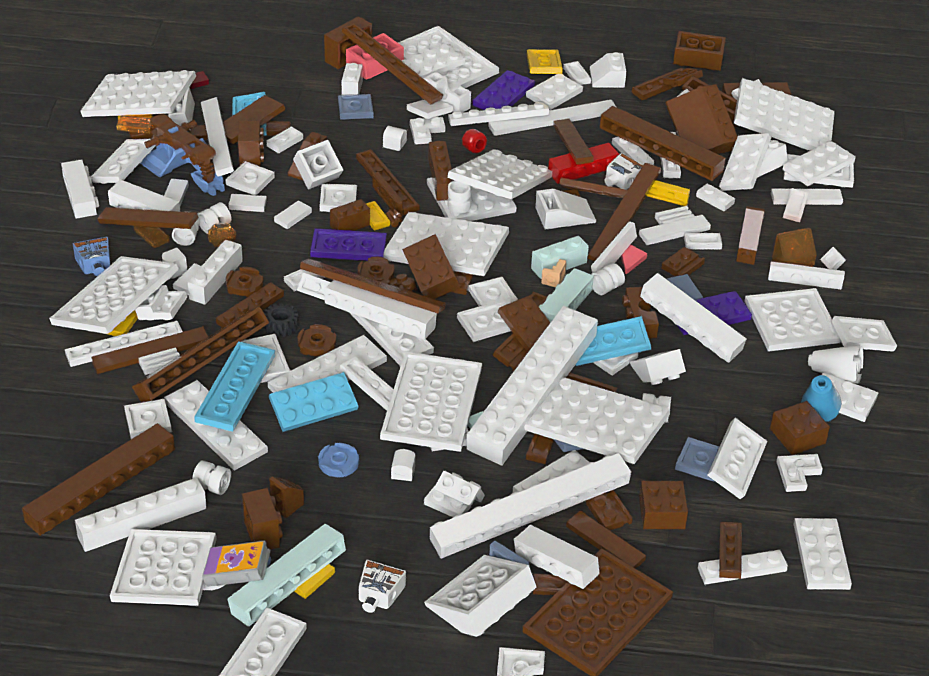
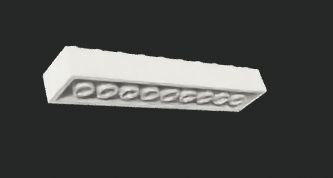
M563 306L467 433V450L499 465H503L526 434L525 424L559 381L563 377H567L596 337L598 320Z

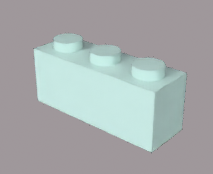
M576 236L533 251L531 269L542 279L543 268L552 269L553 266L557 265L559 259L566 260V270L587 263L588 245L580 236Z

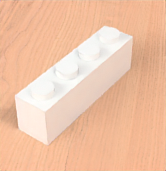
M82 160L61 163L63 178L75 219L97 215L96 208L99 207V203L95 195L94 186H92L88 167L84 166Z
M120 180L108 190L109 204L116 208L180 212L179 201Z
M225 240L187 282L190 300L205 305L226 281V275L231 270L235 271L243 262L241 244Z
M529 525L514 538L517 555L582 589L599 575L598 557L532 525Z

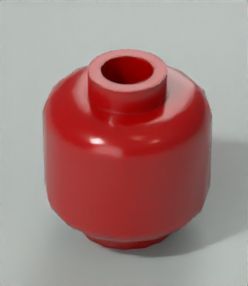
M470 129L463 135L462 144L467 150L473 153H480L487 145V138L482 132Z

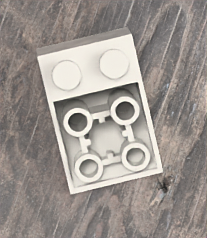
M556 189L537 191L535 208L545 229L596 223V219L586 199Z

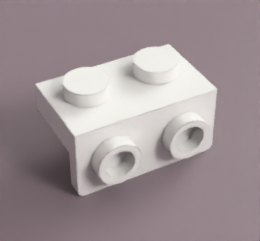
M443 471L434 487L436 491L467 506H471L474 500L481 502L485 496L481 486L473 481L469 483L463 480L460 475L456 473L450 474L446 471Z

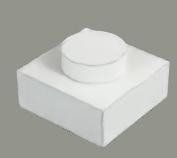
M834 247L820 259L828 269L837 270L846 261Z

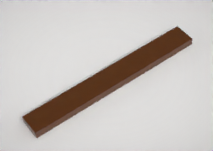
M352 23L342 28L343 34L430 105L442 100V93L358 25Z
M644 163L588 254V259L596 261L626 224L631 222L661 172L660 167Z
M309 258L302 261L300 265L302 270L437 314L445 309V302Z

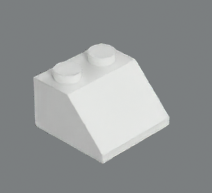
M607 53L590 66L592 87H625L626 67L623 53Z
M680 349L630 361L632 368L643 383L651 382V385L662 383V379L666 377L669 380L679 378L680 373L686 372Z

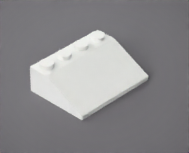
M483 555L424 603L429 609L460 632L477 637L484 633L485 629L497 622L507 611L513 609L519 601L526 598L536 588V584L529 565Z

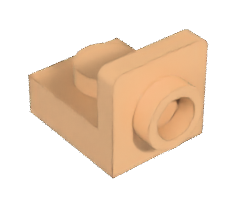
M559 259L557 265L553 266L552 269L543 268L541 283L552 287L561 284L566 275V260Z

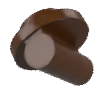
M390 208L385 214L390 220L392 227H397L398 223L403 221V214L396 208L394 210Z

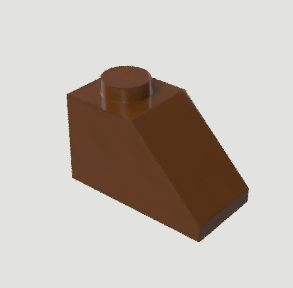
M273 476L269 479L270 496H274L276 502L275 511H279L282 516L287 518L304 505V492L299 485H295L288 479Z

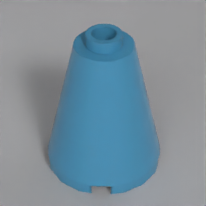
M824 375L817 376L812 380L801 403L808 401L825 422L837 417L842 405L841 397L835 386Z

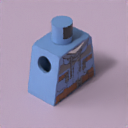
M108 237L73 243L75 259L84 274L94 273L95 276H99L110 266Z

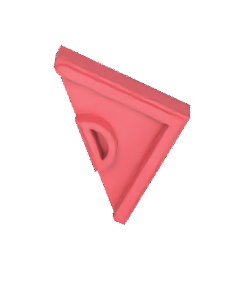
M631 244L621 255L625 274H628L647 258L646 252Z

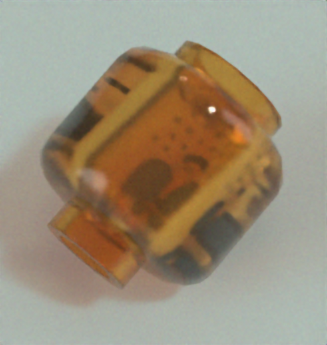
M228 223L214 224L208 230V240L214 247H219L225 240L233 242L236 239V231Z

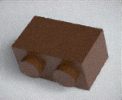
M362 199L330 209V227L333 230L355 231L370 226V208Z

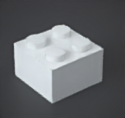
M328 140L297 151L293 158L308 189L337 179L343 172V168Z

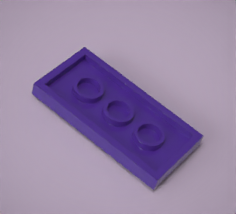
M507 70L473 99V106L483 110L486 108L501 109L503 106H513L526 94V91L534 87L535 81Z
M315 229L310 255L311 257L366 261L370 257L384 258L387 233Z
M736 291L695 300L727 325L748 321L752 318V313ZM677 325L683 335L688 334L687 331Z

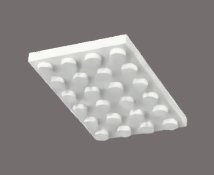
M440 26L398 42L404 47V60L445 44L465 58L464 65L441 73V75L447 78V85L450 90L458 85L467 88L499 73V67Z
M195 71L108 74L82 108L81 114L83 117L173 113L196 78Z
M742 78L734 124L759 133H769L773 138L809 151L832 140L833 110Z
M492 150L450 170L448 178L508 199H513L550 179L552 171L547 166H537L529 160L522 161L514 155H504L499 150Z
M408 212L386 246L384 258L388 261L408 264L402 249L436 234L453 271L485 276L509 234V227Z
M121 256L50 317L51 324L108 334L178 271L177 264Z
M405 352L380 433V439L461 452L482 370V363Z
M563 377L527 421L525 430L606 456L619 453L624 461L635 464L669 417L670 408Z

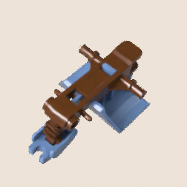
M159 114L150 119V122L157 129L152 131V139L145 141L144 144L147 149L156 145V149L151 151L140 164L158 177H162L183 164L191 163L197 170L191 173V176L204 193L207 192L214 196L216 195V190L225 191L223 177H217L216 172L213 170L214 167H212L213 163L210 162L216 155L215 149L209 144L207 145L203 138L198 139L189 133V129L197 126L195 120L188 123L184 122L179 126L165 114Z

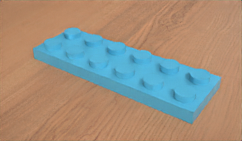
M238 341L194 416L195 422L233 432L275 357V350Z

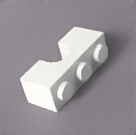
M437 72L424 78V80L443 94L441 101L453 105V112L460 111L463 113L470 109L471 92L460 85L450 90L447 85V78Z

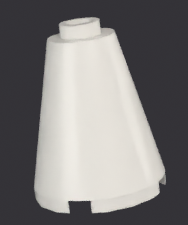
M861 345L814 351L812 355H809L808 365L811 366L813 371L826 373L845 381L859 384L862 374H858V372L863 368V348H861Z

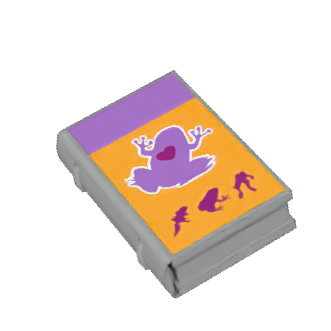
M265 541L210 547L202 575L205 585L209 587L263 580L270 549H267Z

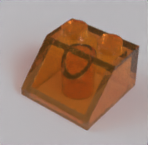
M805 228L777 234L772 262L814 267L817 254L812 230Z

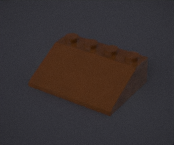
M716 84L697 88L666 101V106L679 137L716 154L733 151L738 136Z

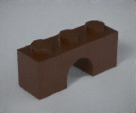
M643 287L626 288V293L622 296L623 307L626 306V319L642 316L648 338H657L658 319L656 312L650 311L651 304L645 302L640 297Z

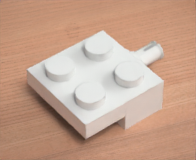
M161 285L158 290L153 292L135 310L138 319L149 321L154 319H173L186 300L187 294L185 291H168L166 285Z

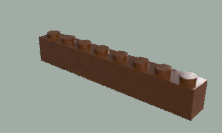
M611 106L601 114V129L713 181L724 170L725 157L626 111Z
M260 306L249 310L137 382L132 388L141 403L153 400L237 345L238 341H243L269 324V321Z
M155 424L22 507L25 523L40 536L52 530L64 520L69 519L89 504L103 497L114 488L119 487L122 483L136 476L161 458L169 455L175 450L173 435L160 424Z

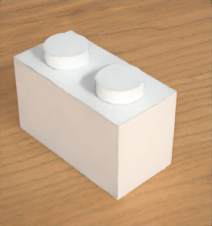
M346 63L342 78V95H359L363 81L362 64Z

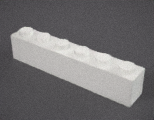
M657 273L643 285L640 297L645 302L651 304L660 313L687 331L689 335L695 337L704 346L715 352L720 358L729 363L743 350L746 342L744 336Z
M333 280L325 288V303L424 340L435 329L437 313Z
M194 478L76 519L78 539L86 552L128 537L131 529L148 530L206 509L205 491L198 479Z

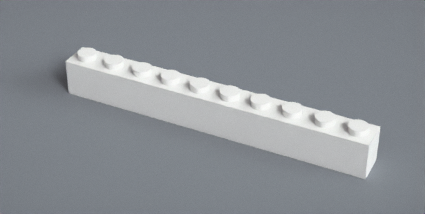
M619 453L607 455L602 460L587 463L584 467L576 470H569L564 475L552 477L541 484H534L521 492L516 491L508 497L496 499L483 507L478 506L465 514L455 515L452 519L445 522H437L430 527V540L440 558H444L629 483L631 471Z

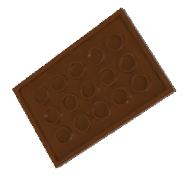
M602 548L594 555L598 557L599 575L584 589L567 582L523 625L522 630L523 633L590 676H598L673 595V591Z

